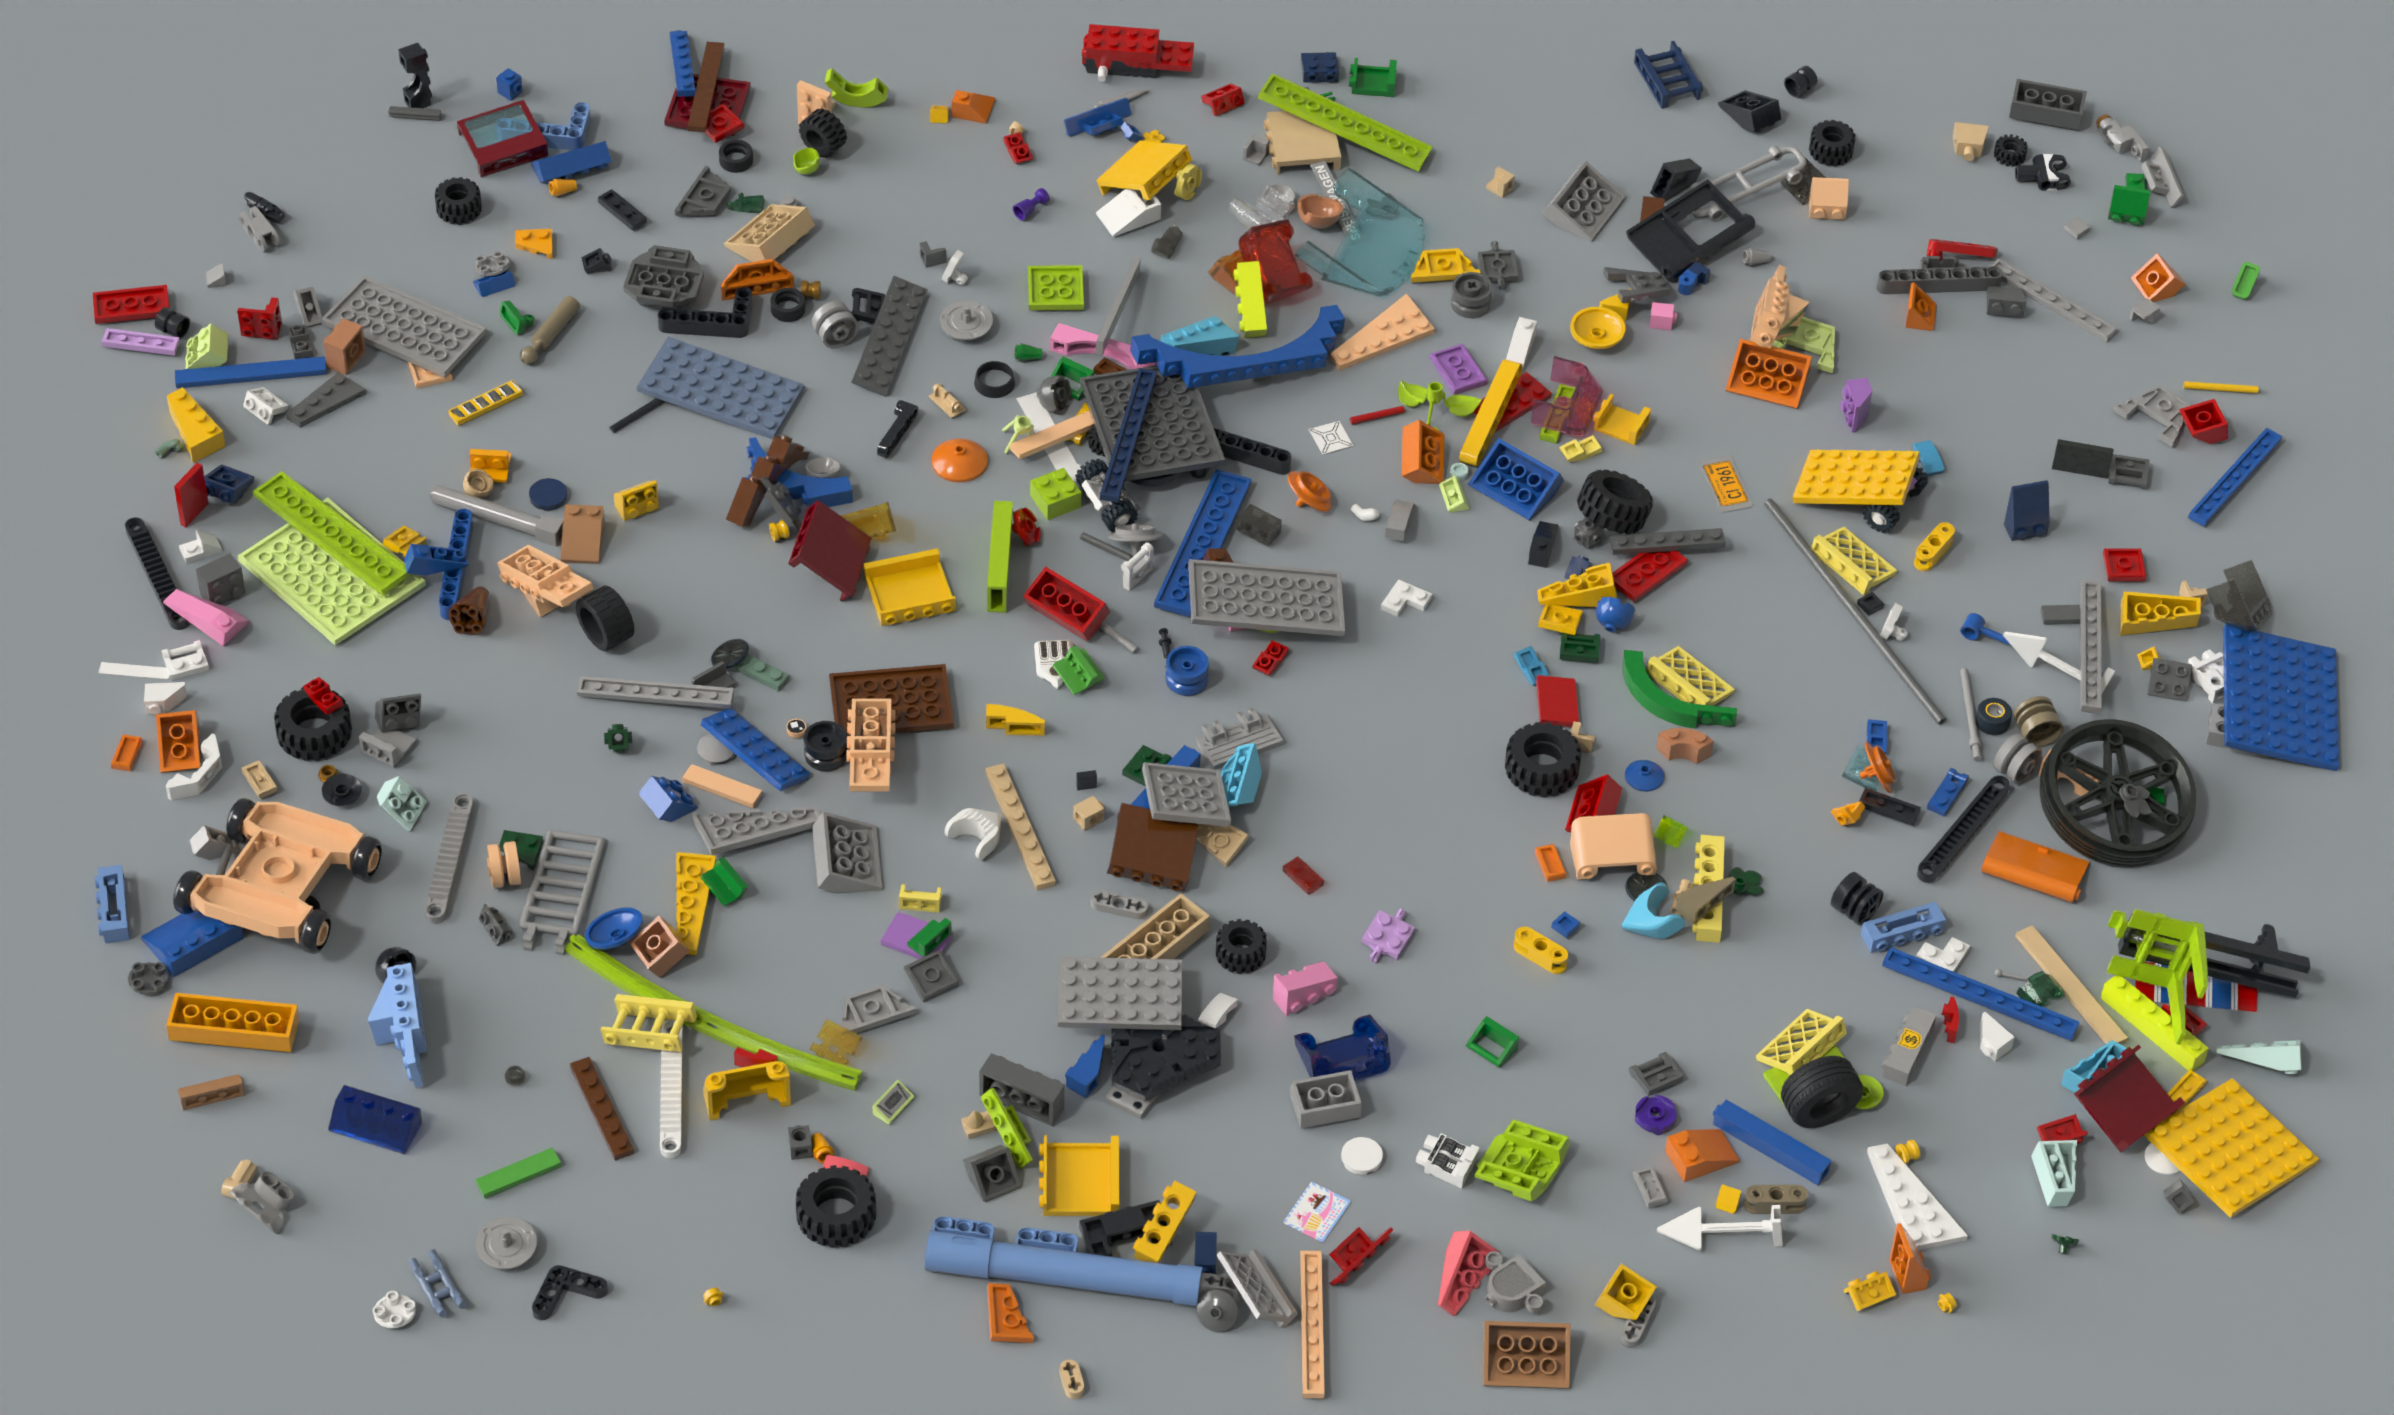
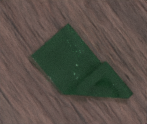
M740 193L738 199L726 203L727 208L730 210L745 213H761L765 199L763 195L744 197V194Z

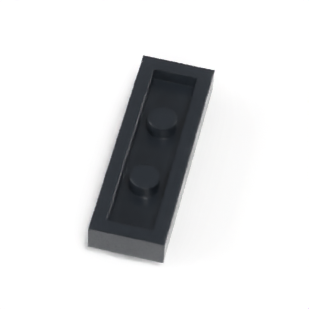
M613 189L598 197V203L632 231L647 223V217Z
M1868 788L1864 789L1859 800L1867 810L1914 826L1921 811L1919 806Z

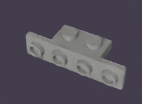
M2159 147L2150 158L2152 163L2145 161L2141 167L2151 191L2166 195L2170 207L2174 208L2184 195L2164 148Z

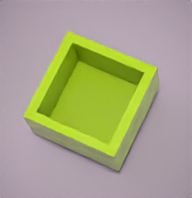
M1064 467L1030 480V496L1047 520L1081 508V491Z

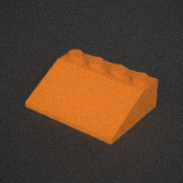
M1740 339L1725 391L1797 409L1812 366V356L1773 346L1771 349L1761 347L1755 342Z

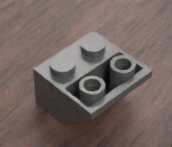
M421 694L383 698L377 701L375 704V719L381 732L420 727Z

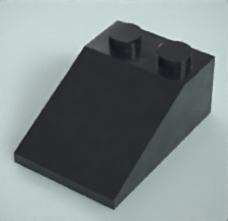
M1746 90L1718 102V106L1743 129L1750 130L1751 132H1759L1762 128L1772 126L1775 122L1782 120L1779 100Z

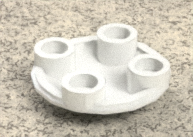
M389 1291L385 1297L376 1303L372 1311L375 1321L381 1326L399 1328L412 1321L415 1316L416 1306L415 1302L408 1296L398 1294L396 1291Z

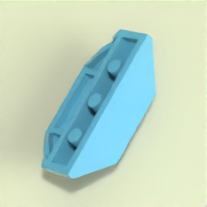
M1255 743L1238 746L1235 750L1236 753L1229 758L1221 770L1228 807L1254 802L1262 774Z

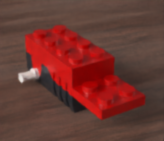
M1089 24L1088 34L1083 38L1082 64L1086 67L1087 73L1098 74V80L1102 82L1106 80L1107 75H1133V77L1142 76L1147 78L1148 76L1156 78L1157 69L1191 72L1194 42L1159 40L1160 29Z

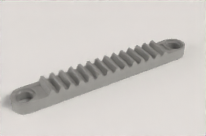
M461 793L454 797L451 810H449L446 829H444L443 841H441L438 860H436L435 872H433V879L431 880L425 907L426 919L432 924L441 923L446 918L473 812V799L466 793ZM465 801L468 802V805L461 807L458 803ZM433 910H439L441 912L437 916H433L430 914Z

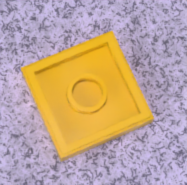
M1545 605L1538 621V627L1575 635L1581 622L1583 611L1560 605Z

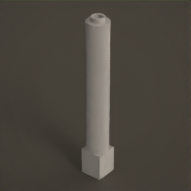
M440 485L431 490L430 498L434 504L456 511L463 508L468 509L474 517L534 535L535 540L552 546H557L562 538V520L543 514L540 518Z

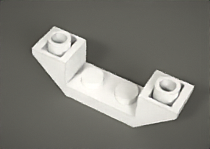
M212 733L202 742L201 752L202 758L205 761L201 768L193 773L191 779L177 773L173 779L167 782L166 790L169 800L199 795L222 769L215 734Z

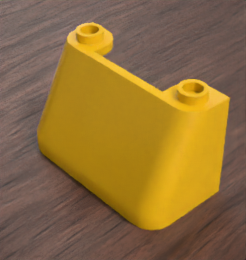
M775 1061L715 1072L708 1075L704 1083L703 1095L709 1121L720 1119V1111L723 1108L728 1109L727 1100L767 1093L769 1101L776 1099L780 1102L781 1107L791 1106L790 1075L786 1064Z

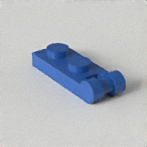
M1950 768L1946 777L1928 802L1927 809L1945 817L1966 785L1969 775L1965 773L1960 774L1956 769Z

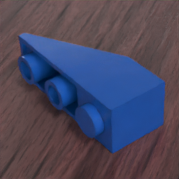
M411 544L404 558L408 574L424 576L469 565L465 550Z
M1104 1035L1098 1040H1094L1090 1049L1085 1054H1081L1077 1063L1070 1067L1065 1074L1066 1087L1084 1098H1087L1099 1083L1105 1050Z

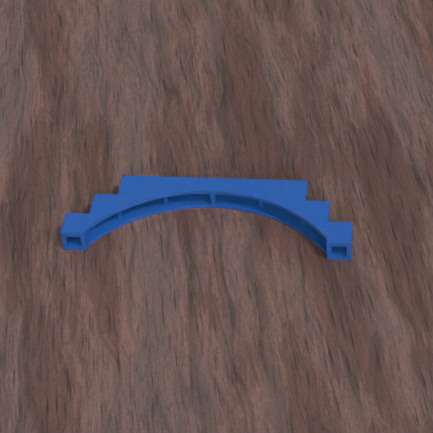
M1338 305L1320 307L1318 319L1302 336L1282 347L1252 355L1218 356L1191 352L1165 344L1152 338L1150 334L1132 336L1130 352L1137 365L1155 362L1163 377L1180 374L1188 389L1325 367L1327 351L1334 350L1336 334L1343 333L1345 317Z

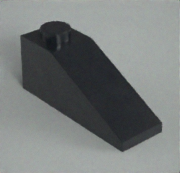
M1539 521L1530 546L1529 565L1547 568L1558 524Z

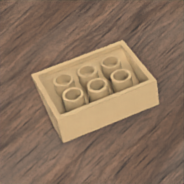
M770 204L728 239L724 246L751 262L768 259L775 260L778 256L784 254L786 249L796 244L798 239L808 234L815 224L807 207Z

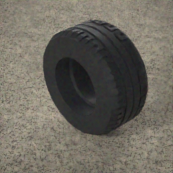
M1825 1056L1812 1060L1795 1070L1782 1086L1781 1099L1794 1123L1805 1128H1817L1841 1119L1854 1109L1862 1097L1863 1085L1850 1061L1840 1056Z

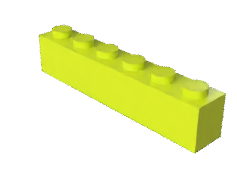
M2115 975L2104 983L2100 999L2185 1069L2194 1071L2205 1063L2209 1048L2186 1029L2181 1044H2176L2171 1016L2122 976Z

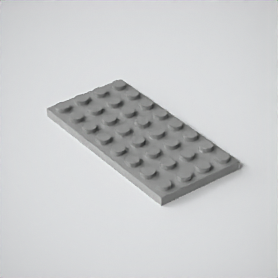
M365 275L321 319L322 325L332 329L343 318L363 326L364 342L442 377H446L487 333L486 327Z
M1189 559L1191 624L1344 636L1345 634L1341 572Z

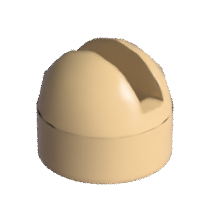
M1016 121L1009 128L1010 134L1021 132L1022 135L1025 131L1024 127Z

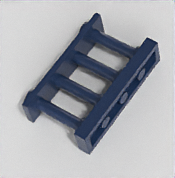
M1671 41L1670 51L1650 56L1646 55L1642 48L1635 50L1634 64L1661 109L1668 107L1671 97L1691 92L1697 100H1700L1701 92L1703 91L1702 83L1696 78L1684 58L1681 48L1676 45L1675 41ZM1672 58L1674 61L1672 64L1654 67L1651 62ZM1677 69L1681 73V75L1664 79L1658 76L1660 73ZM1686 81L1688 85L1674 90L1665 88V85Z

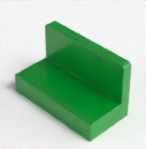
M724 857L718 859L713 869L703 873L700 877L723 906H727L742 898L748 888V885Z
M946 917L940 923L936 920L930 921L907 942V946L922 957L929 955L952 934L951 921Z

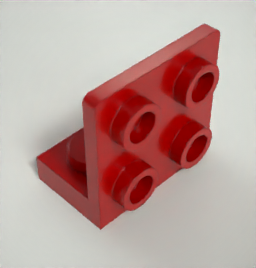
M271 297L270 303L266 305L265 310L238 308L237 314L241 336L278 340L282 327L279 298Z

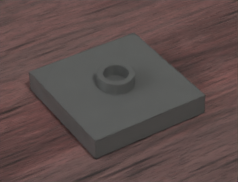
M940 949L904 966L905 973L923 1002L959 985L957 977Z

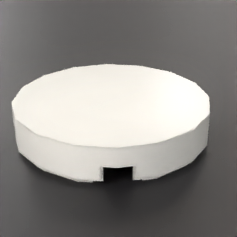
M1353 1138L1347 1141L1342 1148L1341 1160L1345 1168L1354 1174L1366 1175L1371 1171L1373 1173L1381 1166L1383 1159L1382 1149L1376 1141L1370 1138Z

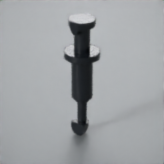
M1162 628L1159 630L1161 635L1159 645L1162 646L1163 656L1167 659L1168 654L1171 652L1170 644L1172 640L1167 638L1168 629Z

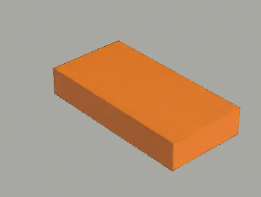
M122 735L111 762L112 769L131 772L142 744V737Z
M1555 845L1535 847V854L1546 881L1550 882L1566 878V872Z

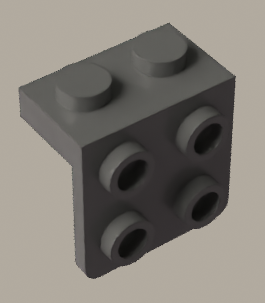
M1989 286L1987 288V314L2012 317L2024 316L2026 297H2024L2022 289Z

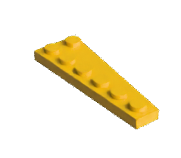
M677 852L676 932L690 950L687 954L697 955L710 889L700 877L703 873L713 869L716 863V856Z

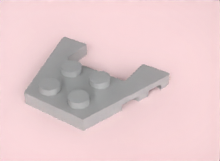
M2160 385L2141 393V396L2135 399H2127L2121 405L2119 403L2115 404L2113 412L2127 419L2137 409L2166 426L2159 434L2158 439L2173 447L2184 422L2179 409L2188 407L2191 403Z

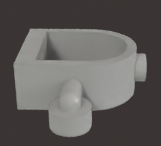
M1489 1252L1486 1255L1485 1265L1493 1271L1488 1279L1487 1295L1485 1296L1487 1304L1502 1312H1516L1525 1306L1531 1313L1541 1311L1543 1306L1541 1296L1545 1293L1546 1282L1519 1254L1502 1264L1503 1257L1499 1252Z

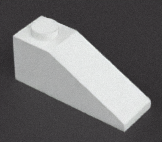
M1519 317L1506 360L1522 363L1524 368L1536 336L1537 321Z

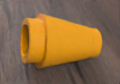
M553 179V181L549 182V192L552 196L558 197L577 190L575 180Z
M821 1133L813 1134L811 1141L814 1159L819 1163H824L826 1155L833 1156L834 1150Z

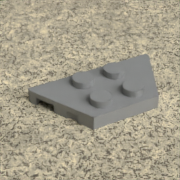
M883 984L846 996L841 1036L844 1038L916 1014V1008L903 1002L902 997L892 993Z

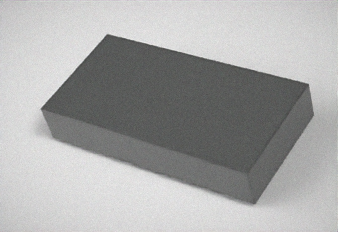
M2080 605L2041 606L2043 624H2080Z

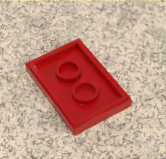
M196 463L174 486L180 525L185 528L209 504L203 465Z
M1537 675L1539 722L1541 724L1549 722L1555 726L1572 727L1574 721L1579 722L1575 679Z

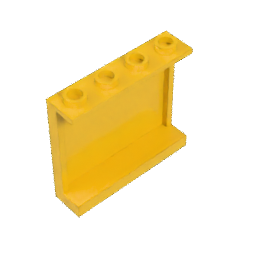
M1139 141L1096 181L1102 195H1105L1115 187L1140 190L1144 200H1150L1176 176L1180 169L1183 170L1192 161V157L1187 145Z
M938 548L864 563V578L881 626L956 611V597H952L940 563Z
M1044 1135V1143H1040V1156H1044V1161L1039 1160V1173H1044V1178H1039V1190H1043V1195H1039V1208H1043V1216H1098L1109 1211H1118L1119 1136H1111L1110 1143H1047V1135Z

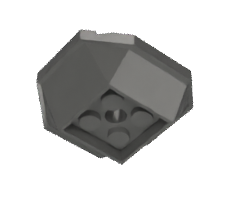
M654 245L647 252L632 260L623 288L624 292L637 301L639 305L662 309H683L689 303L696 302L704 278V271L694 259L690 250Z

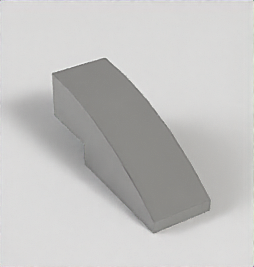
M1395 500L1387 522L1385 538L1404 541L1414 509V502Z

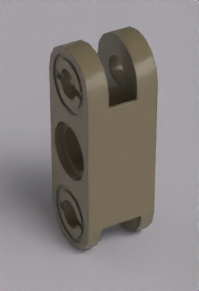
M1752 1185L1746 1190L1744 1209L1751 1214H1771L1772 1205H1780L1781 1214H1798L1806 1208L1808 1191L1801 1185Z

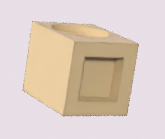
M1094 796L1073 806V818L1084 831L1104 821L1105 807Z

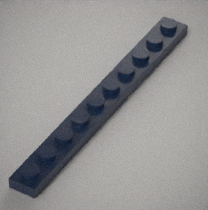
M1138 369L1100 492V500L1119 503L1157 378V371Z

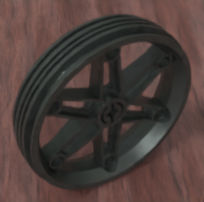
M2103 719L2081 724L2056 742L2041 770L2040 800L2051 827L2072 849L2099 863L2118 867H2133L2154 862L2167 855L2180 843L2194 818L2196 788L2192 773L2185 760L2163 737L2136 723L2116 719ZM2103 741V768L2075 756L2070 751L2085 743ZM2124 745L2143 753L2157 765L2129 773ZM2112 753L2117 755L2120 775H2112ZM2076 768L2102 781L2101 785L2076 770ZM2058 771L2070 777L2089 792L2064 805L2057 785ZM2154 775L2156 779L2142 786L2150 792L2171 780L2177 794L2178 814L2171 812L2148 796L2145 799L2151 811L2160 817L2158 818L2153 814H2139L2136 818L2160 829L2166 835L2151 843L2132 845V816L2125 809L2124 800L2119 793L2120 788L2125 784H2133L2137 780ZM2097 797H2101L2102 804L2085 810L2080 809V806ZM2116 810H2123L2124 833L2119 832ZM2106 813L2112 841L2097 836L2083 827L2078 821Z

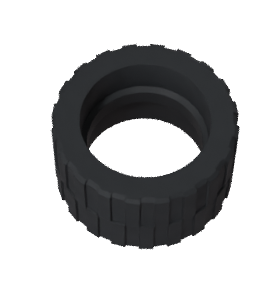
M605 585L577 600L575 609L580 626L587 638L598 649L607 651L634 635L635 628L630 610L613 588Z

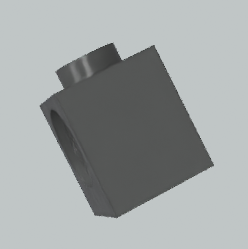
M809 1125L788 1127L791 1160L812 1158Z

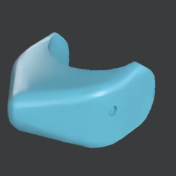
M1660 882L1636 898L1622 923V928L1644 936L1664 939L1681 930L1685 925V921L1678 914L1665 917L1656 916L1660 902L1669 894L1668 886Z

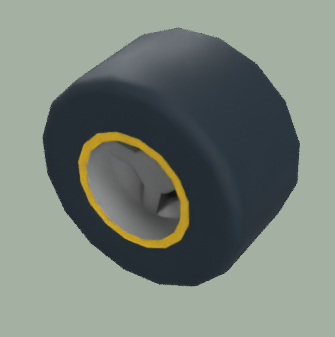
M1999 698L1983 700L1977 709V727L1989 735H2000L2006 732L2010 727L2012 718L2011 706Z

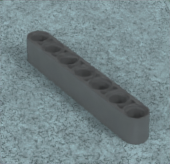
M1996 266L1883 270L1878 276L1877 291L1882 294H1909L1911 283L1913 282L1925 293L1987 291L1989 286H2001L2003 271Z

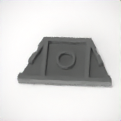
M705 166L676 207L675 215H715L730 194L731 187L726 182H723L717 174L711 173L708 166Z

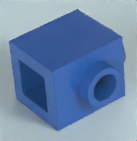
M506 69L496 77L498 94L508 100H513L523 92L521 75L511 69Z

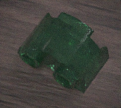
M2041 971L2028 978L2029 983L2024 988L2019 987L2016 993L2019 998L2042 1007L2047 1003V999H2059L2064 994V991L2049 973L2045 974Z

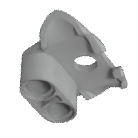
M265 1171L260 1175L256 1183H242L229 1191L230 1195L240 1205L245 1207L260 1223L267 1226L273 1233L278 1234L282 1230L285 1222L284 1212L294 1197V1193L275 1174ZM257 1203L261 1205L263 1210H256L252 1204Z

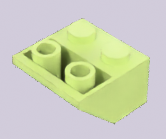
M209 324L206 328L201 329L195 337L190 338L186 344V369L216 367L227 361L228 333L213 324Z

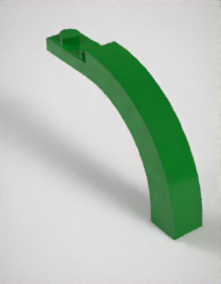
M1624 650L1622 670L1626 685L1633 697L1650 713L1672 724L1696 729V723L1735 727L1737 708L1693 704L1669 696L1649 678L1644 667L1643 652Z

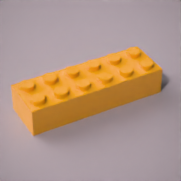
M175 993L166 1027L169 1040L291 1052L300 1018L296 1004Z

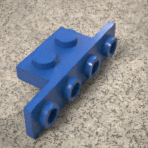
M1122 98L1064 119L1067 135L1073 136L1085 131L1092 136H1097L1105 130L1117 129L1119 125L1123 124L1122 118L1131 115L1128 98Z

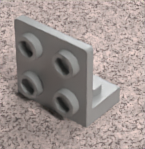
M379 728L374 735L363 732L359 736L362 753L393 768L415 744V738L398 730L381 732Z

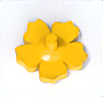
M1156 129L1150 133H1143L1144 141L1161 143L1165 139V136L1159 134V130Z

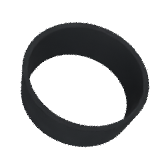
M989 361L982 364L976 371L975 389L978 393L988 398H1001L1010 394L1015 387L1012 369L1000 361ZM989 370H1000L1011 376L1006 384L997 387L983 384L978 377Z

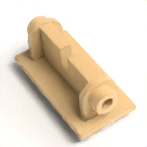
M937 383L933 386L934 393L928 397L950 418L966 410L959 400H956L944 389L942 384Z

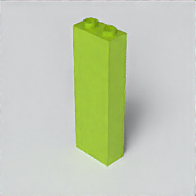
M994 501L987 579V612L1006 613L1013 532V501Z

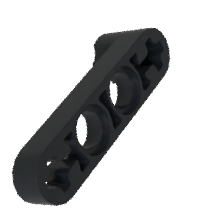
M903 400L897 402L894 414L898 417L879 443L877 448L878 456L884 458L890 456L915 420L919 409L917 405Z

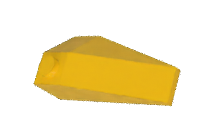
M1610 563L1589 567L1581 575L1573 574L1565 582L1557 581L1537 590L1539 604L1597 607L1598 600L1601 601L1603 597L1617 598Z

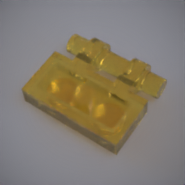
M826 1019L817 1035L819 1039L823 1040L822 1044L812 1043L810 1050L816 1052V1055L821 1058L825 1057L832 1062L847 1066L849 1060L844 1058L845 1054L848 1053L854 1056L863 1037ZM832 1045L838 1048V1051L834 1053L828 1049Z

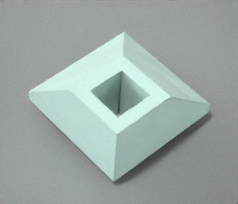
M400 776L386 781L377 795L380 806L407 831L412 829L427 803Z

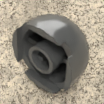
M1065 376L1048 377L1044 379L1037 390L1040 404L1049 412L1064 413L1069 408V405L1066 404L1067 400L1071 399V386L1069 380L1064 379Z

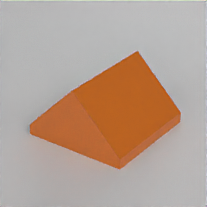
M1913 282L1911 283L1905 328L1932 331L1935 324L1936 303Z

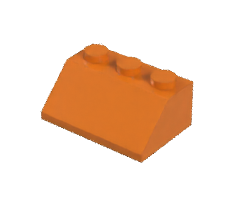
M1421 420L1403 427L1402 476L1413 483L1440 484L1444 481V433Z

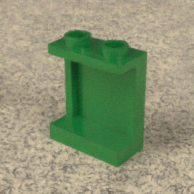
M1355 58L1354 64L1350 66V75L1353 76L1349 77V87H1352V94L1394 97L1397 60H1390L1389 67L1358 65V58Z

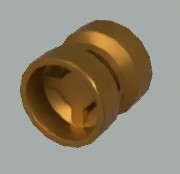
M802 280L801 292L805 299L809 296L814 299H820V281H814L809 284L807 280Z

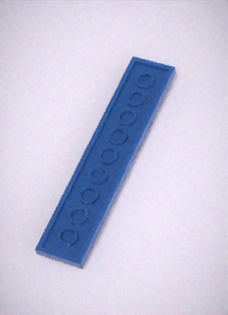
M1218 469L1215 470L1154 601L1155 608L1191 617L1189 559L1203 560L1208 548L1222 549L1251 486V478Z

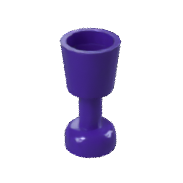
M1039 188L1035 192L1033 199H1025L1013 205L1014 215L1019 220H1025L1035 210V205L1038 203L1043 205L1050 201L1049 194L1045 189Z

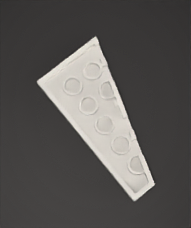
M1888 1144L1868 1147L1867 1154L1896 1225L1898 1223L1903 1225L1916 1243L1918 1250L1967 1241L1968 1235Z

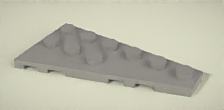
M803 807L781 812L780 809H772V812H761V809L729 811L728 814L709 812V815H698V812L691 813V819L711 855L811 829L821 813L817 807Z

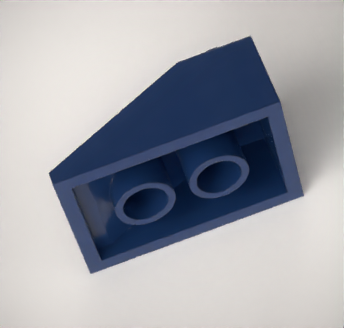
M2048 480L2012 486L2004 526L2011 541L2047 535L2050 523Z

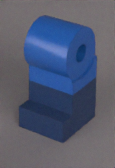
M1694 262L1679 277L1678 292L1682 295H1691L1694 288L1700 283L1704 285L1708 283L1710 269L1698 262Z

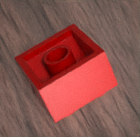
M2215 399L2179 409L2193 438L2209 444L2228 439V423Z

